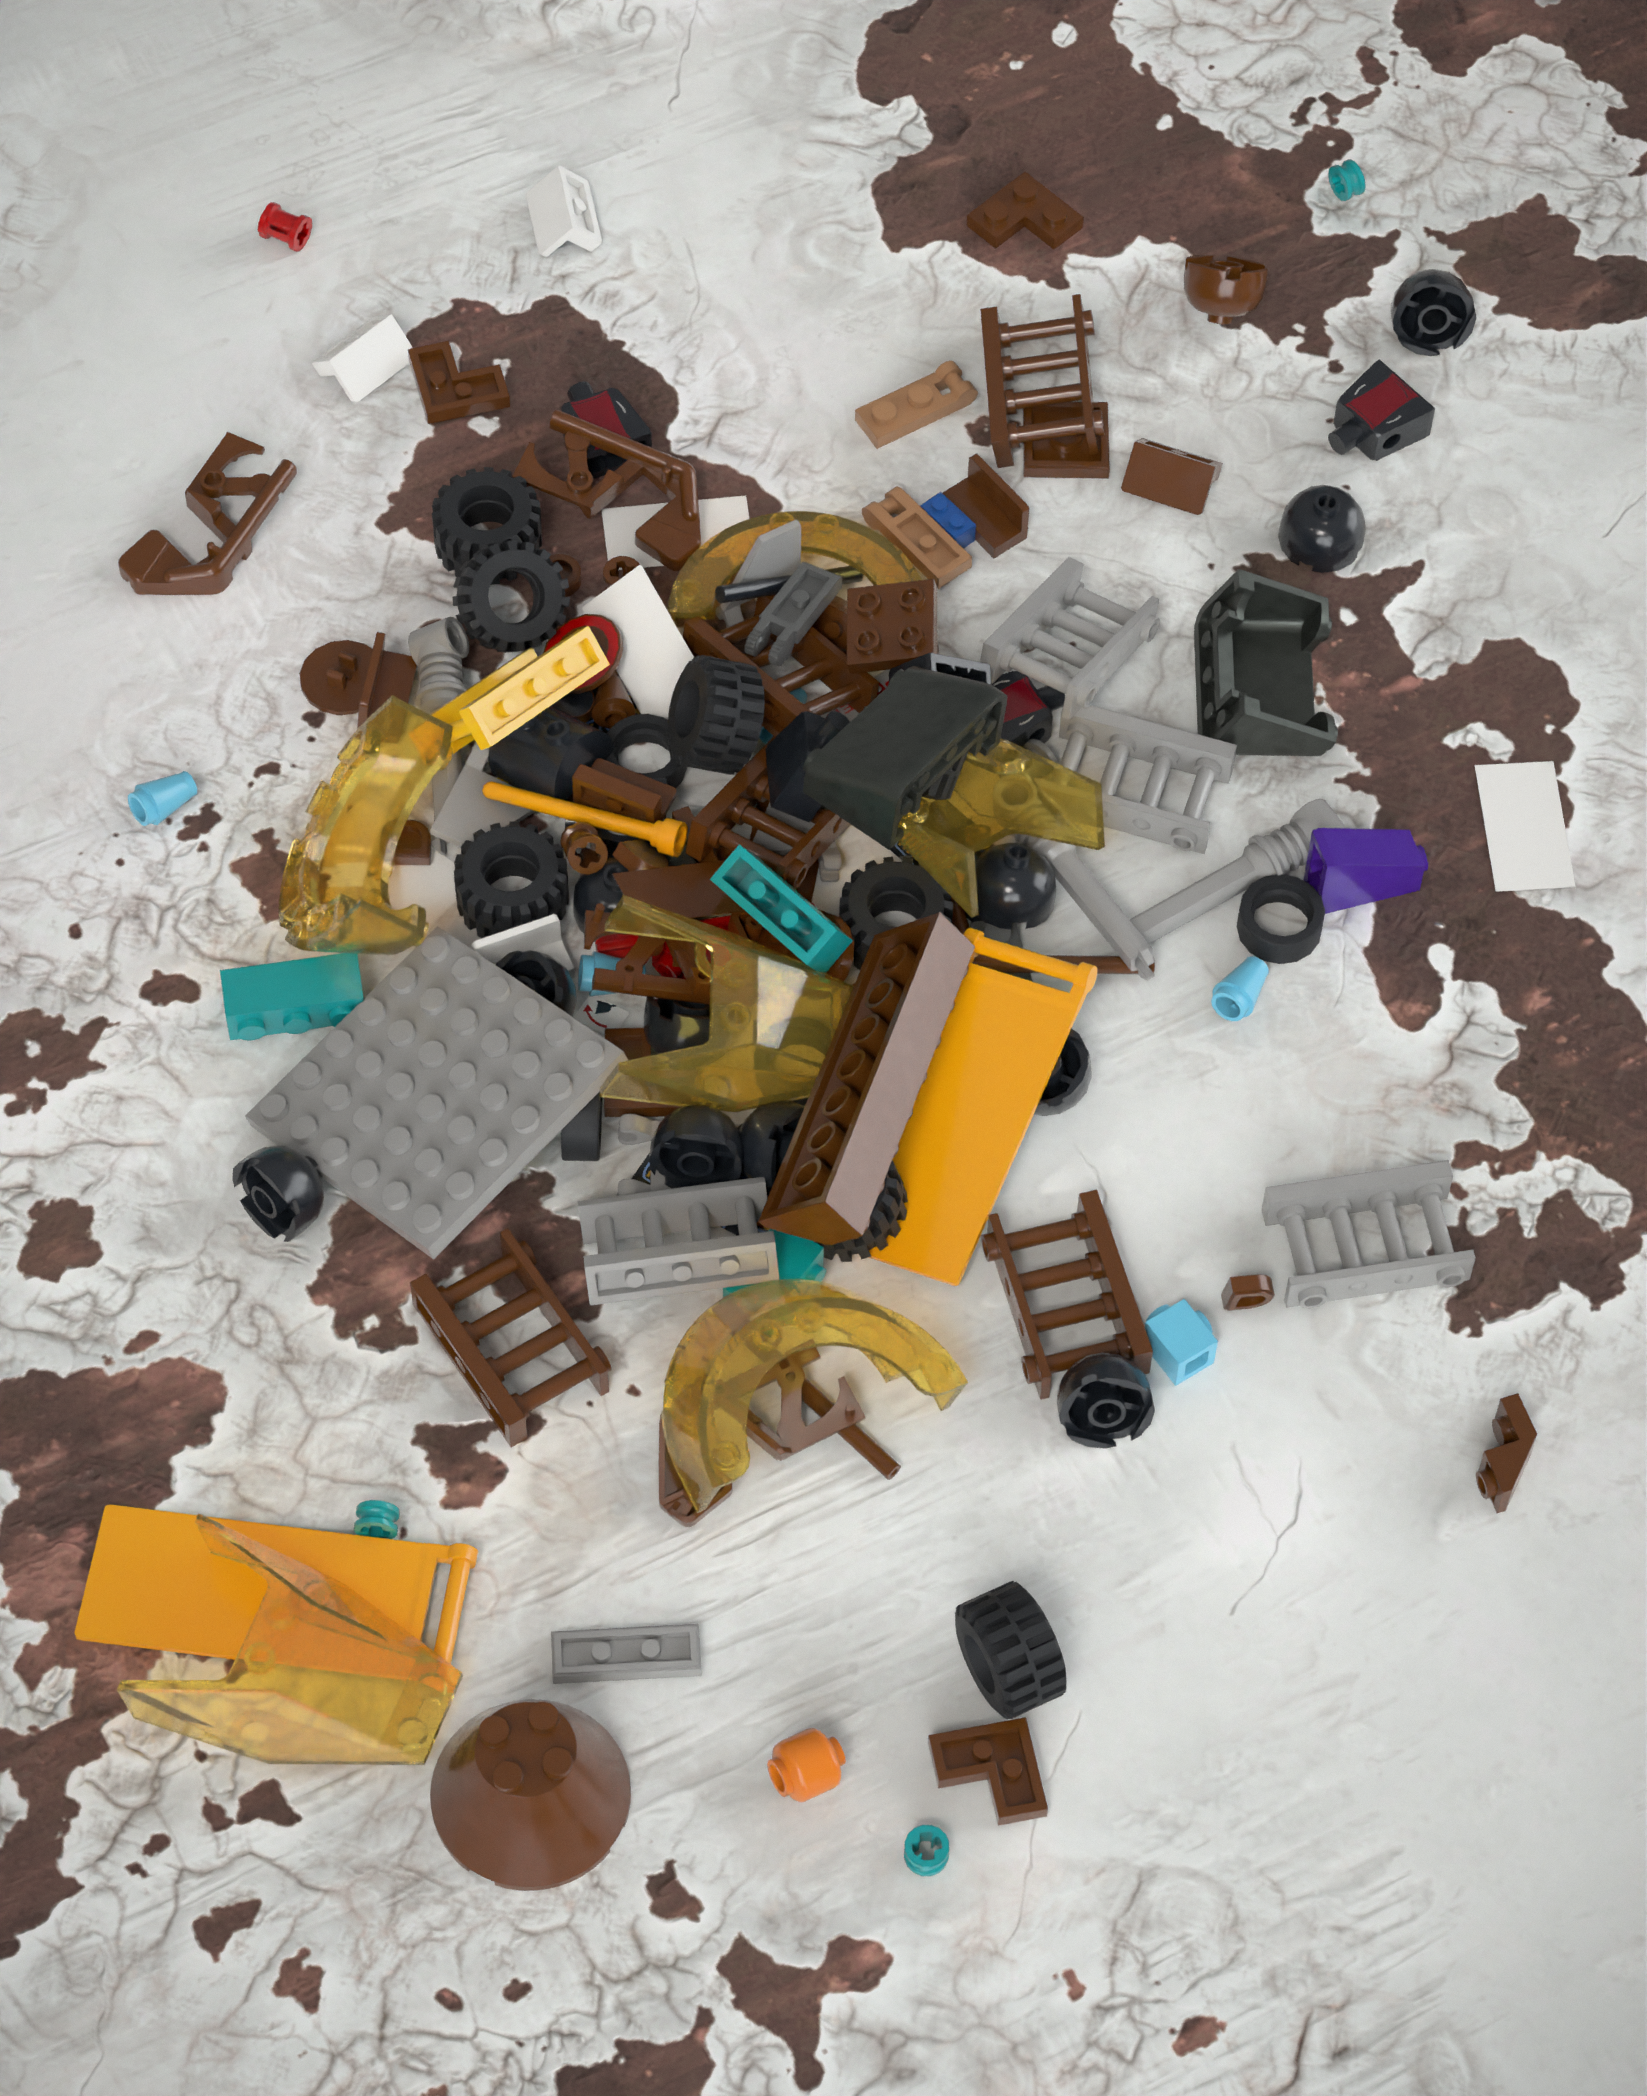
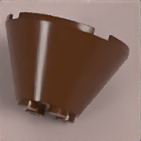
M517 1700L500 1704L478 1714L465 1723L450 1738L443 1748L433 1771L430 1789L431 1812L436 1831L444 1847L468 1872L471 1870L486 1879L494 1881L495 1886L520 1891L545 1890L570 1883L594 1869L610 1853V1848L618 1838L623 1826L625 1827L631 1803L630 1776L626 1761L616 1741L592 1717L569 1705L554 1701Z

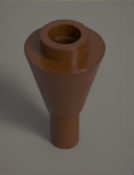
M616 670L608 680L598 686L592 709L593 721L597 725L611 729L618 721L636 714L635 707Z

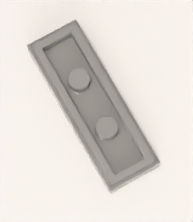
M699 1624L551 1631L553 1684L701 1676Z

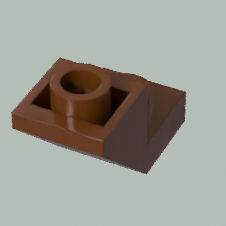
M1518 1393L1500 1399L1495 1419L1492 1420L1493 1432L1500 1446L1484 1451L1479 1470L1476 1472L1478 1489L1484 1499L1490 1498L1496 1513L1506 1511L1529 1461L1537 1437V1432Z

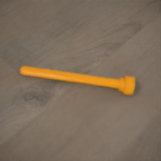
M493 781L485 783L482 788L483 795L488 799L575 822H588L594 827L650 841L652 847L657 848L658 853L672 857H679L686 843L688 833L686 822L666 818L664 821L657 820L654 824Z

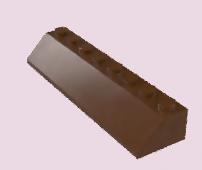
M940 912L874 935L758 1222L764 1227L828 1246L861 1237L868 1229L871 1213L878 1196L885 1186V1177L892 1159L899 1150V1141L906 1123L913 1114V1105L920 1087L927 1078V1069L934 1051L941 1042V1033L948 1015L955 1006V997L962 980L968 972V964L975 949V946Z

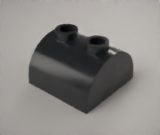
M549 706L499 742L489 747V765L494 776L520 789L567 800L573 793L572 776L578 766L583 764L591 768L596 759L601 758L605 760L615 750L612 739L605 732L553 706Z

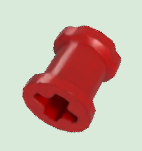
M270 202L260 216L257 230L260 237L264 239L273 237L287 243L291 250L299 252L304 248L310 237L312 219L307 215L299 217L282 210L280 204Z

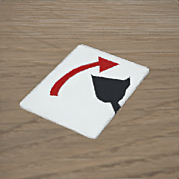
M588 996L574 1018L605 1034V1028H620L629 1012L598 996Z

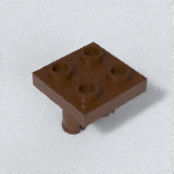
M934 579L847 589V667L850 674L890 670L928 653L938 654L937 585Z

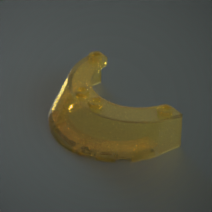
M778 512L739 522L724 529L699 547L680 570L669 596L667 611L677 628L679 627V618L699 616L702 619H714L718 603L715 598L716 587L728 585L732 581V576L742 567L758 536L796 519L801 524V553L827 556L853 566L865 575L873 586L922 580L908 557L896 545L869 527L840 516L819 512Z
M392 695L356 730L340 750L337 758L341 762L335 768L330 783L321 780L305 811L312 815L311 821L305 828L304 837L301 840L294 838L284 869L278 914L280 926L288 930L285 940L290 945L303 951L389 956L403 952L411 946L417 947L423 942L429 928V923L426 921L425 908L412 904L409 907L394 910L390 903L388 882L395 866L393 855L398 840L414 805L437 771L444 770L452 758L453 747L450 744L453 726Z
M805 1279L772 1280L742 1288L725 1296L701 1314L686 1331L675 1349L664 1379L665 1388L663 1410L661 1412L663 1432L674 1467L696 1512L699 1513L706 1510L721 1487L737 1481L745 1474L750 1464V1453L747 1443V1415L751 1398L759 1382L767 1372L780 1361L797 1352L820 1346H844L858 1349L875 1365L886 1383L905 1376L918 1391L924 1395L933 1396L940 1411L951 1406L968 1381L947 1350L923 1328L903 1315L851 1290L830 1283Z

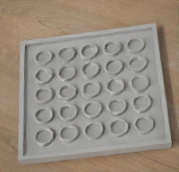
M437 926L364 998L363 1002L359 1003L245 1117L254 1129L276 1145L286 1146L314 1159L318 1164L316 1168L324 1180L432 1259H435L629 1061L624 1051Z

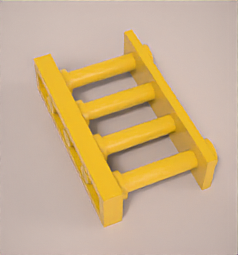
M589 626L578 629L540 656H537L531 647L526 649L408 730L429 767L432 768L474 739L480 750L493 746L610 664Z

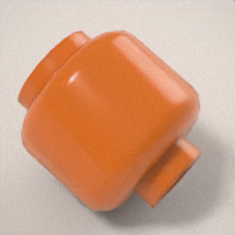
M808 1728L777 1743L773 1748L772 1759L768 1761L767 1767L773 1785L781 1796H790L795 1801L806 1802L839 1785L841 1781L840 1766L845 1764L846 1759L844 1751L835 1737L827 1738L820 1730Z

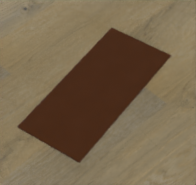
M726 860L612 874L640 925L745 911L710 880Z

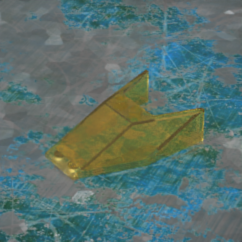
M1000 739V743L987 756L980 752L976 755L968 752L950 799L934 800L921 797L920 809L915 814L909 811L901 818L898 827L904 831V835L899 842L973 918L979 914L975 852L986 849L992 843L1011 834H1023L1094 850H1100L1105 847L1101 783L1017 744Z
M623 895L606 920L605 931L694 942L695 963L704 975L711 978L709 1040L703 1045L619 1062L600 1087V1097L684 1107L689 1105H705L728 1112H741L776 1101L788 1102L809 1097L854 986L824 972H817L804 963L741 935ZM707 948L711 954V964L706 958Z
M198 1513L195 1524L209 1552L246 1564L267 1581L268 1587L227 1676L219 1680H121L117 1691L132 1717L136 1720L267 1764L425 1765L462 1680V1672L346 1584Z

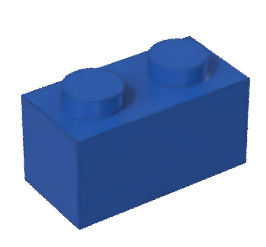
M939 492L920 505L963 549L975 541L976 524L942 492Z

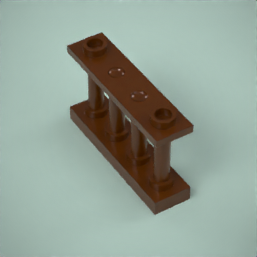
M1081 294L1072 295L1074 317L1009 326L1008 322H1000L997 306L980 309L991 443L997 468L1014 466L1013 449L1020 448V443L1086 434L1090 455L1099 454L1097 436H1103L1105 432L1102 411H1094L1087 336L1095 335L1092 310L1084 311ZM1076 334L1077 350L1012 359L1011 355L1005 356L1004 348L1012 347V343ZM1079 367L1080 383L1015 392L1014 388L1008 389L1007 381H1014V376ZM1082 400L1084 417L1018 426L1017 422L1011 423L1010 415L1017 414V409Z
M775 595L757 598L753 617L721 631L713 629L699 616L685 621L683 639L694 657L705 655L750 664L757 668L764 687V718L762 726L774 737L801 712L809 711L821 716L849 704L860 713L865 706H868L877 697L880 682L868 672L850 674L847 667V655L814 627L808 630L798 644H794L790 655L804 667L777 679L771 678L761 669L771 664L769 663L768 655L773 644L761 650L760 654L756 657L745 655L739 651L733 644L748 638L750 632L753 631V628L759 622V616ZM771 633L770 639L776 642L778 636ZM816 680H820L832 690L805 704L790 694V692Z
M773 736L692 819L686 854L702 861L714 847L719 849L723 846L733 852L740 844L758 856L789 885L796 889L804 880L807 870L850 824L832 811L820 807L810 821L815 825L807 833H804L754 808L759 801H770L765 748L775 738ZM746 823L793 848L782 857L731 831V829L736 824L741 826Z
M1097 1189L1079 1193L1077 1212L1072 1213L1071 1219L1004 1234L998 1213L988 1215L987 1234L981 1235L983 1252L987 1262L995 1261L1026 1355L1021 1357L1023 1373L1028 1384L1035 1383L1040 1400L1050 1396L1051 1374L1066 1371L1075 1362L1093 1354H1119L1134 1362L1144 1374L1150 1373L1153 1350ZM1076 1237L1078 1241L1085 1240L1089 1252L1085 1254V1259L1026 1273H1017L1011 1255L1013 1251ZM1090 1277L1092 1281H1099L1102 1293L1099 1294V1299L1031 1315L1024 1292ZM1102 1317L1105 1321L1112 1320L1116 1334H1113V1340L1045 1356L1038 1333Z
M507 1228L500 1232L502 1257L446 1288L443 1285L436 1288L427 1274L411 1281L410 1288L413 1306L512 1448L527 1439L526 1419L530 1417V1411L586 1379L591 1381L600 1396L605 1395L609 1392L608 1372L612 1368L603 1350L599 1346L591 1347L534 1266L537 1264L536 1258L529 1245L524 1240L517 1242ZM512 1272L515 1273L527 1290L524 1294L472 1323L468 1321L460 1323L453 1313L455 1304ZM539 1307L551 1324V1328L496 1359L492 1356L485 1359L478 1349L480 1339ZM561 1343L565 1344L577 1361L576 1364L521 1395L516 1392L510 1395L502 1384L505 1381V1375Z

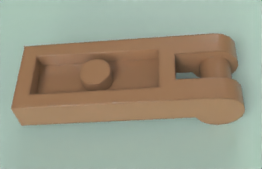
M949 360L941 364L934 373L855 409V421L876 449L967 407L975 401L978 391L970 381L963 380L961 377L962 370L954 361ZM947 388L950 389V393H947L945 395H942L940 393V391L945 390Z
M896 486L885 493V499L881 502L873 501L862 508V516L868 526L874 530L878 529L927 579H934L938 589L972 567V556L902 488ZM894 513L897 514L894 518L891 516Z

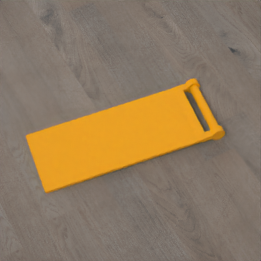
M968 928L964 933V936L975 946L968 964V972L962 980L955 997V1006L946 1020L941 1033V1042L932 1056L927 1069V1078L918 1092L913 1105V1114L904 1128L899 1141V1150L892 1159L907 1192L908 1202L904 1203L907 1210L905 1221L897 1220L901 1230L896 1238L888 1235L886 1238L888 1246L881 1251L877 1246L870 1249L871 1257H868L952 1286H958L961 1282L988 1220V1215H990L1077 1014L1082 1007L1087 993L1092 990L1097 977V967L1095 965L1081 962L1079 965L984 937L983 931ZM980 954L1071 982L1073 986L1070 993L976 965L972 962Z
M109 1504L104 1508L74 1634L76 1639L83 1641L424 1684L437 1690H448L452 1687L454 1671L450 1667L469 1571L476 1565L478 1550L471 1545L456 1543L450 1546ZM437 1563H447L451 1567L432 1662L430 1665L420 1666L417 1665Z

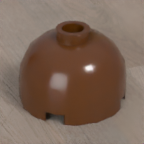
M1193 255L1186 257L1184 291L1189 303L1196 310L1208 314L1207 321L1216 324H1232L1233 317L1249 314L1256 309L1262 300L1266 287L1268 268L1265 269V265L1243 258L1227 256L1226 260H1213V255Z

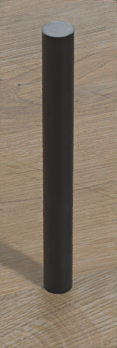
M860 565L825 569L841 576L842 584L860 582L864 576ZM792 575L717 586L715 598L718 603H727L777 595Z

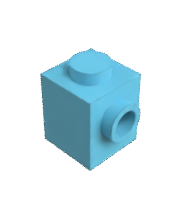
M1185 1299L1171 1307L1167 1304L1160 1306L1148 1316L1145 1322V1330L1153 1350L1152 1357L1175 1386L1214 1363L1218 1340L1212 1334L1210 1322L1201 1311H1194Z

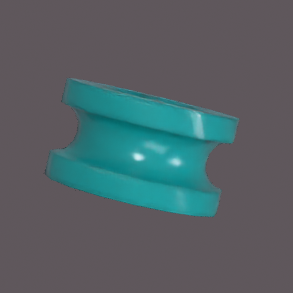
M1348 159L1341 166L1334 165L1330 167L1328 171L1329 183L1338 199L1347 201L1352 197V194L1361 195L1365 192V179L1355 161Z
M379 1500L364 1501L356 1506V1516L359 1519L354 1523V1532L357 1535L393 1539L397 1536L398 1527L394 1523L400 1516L397 1506Z
M921 1825L914 1828L908 1833L904 1844V1860L907 1867L913 1873L920 1876H933L940 1873L945 1868L949 1859V1840L946 1834L940 1828L933 1825ZM920 1842H931L932 1849L936 1845L939 1847V1849L934 1851V1859L923 1860L922 1853L918 1856L914 1854V1852L919 1851Z

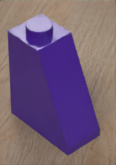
M1318 828L1312 830L1303 880L1312 885L1322 897L1325 914L1420 891L1423 873L1428 870V861L1424 848L1421 845L1416 846L1410 830Z

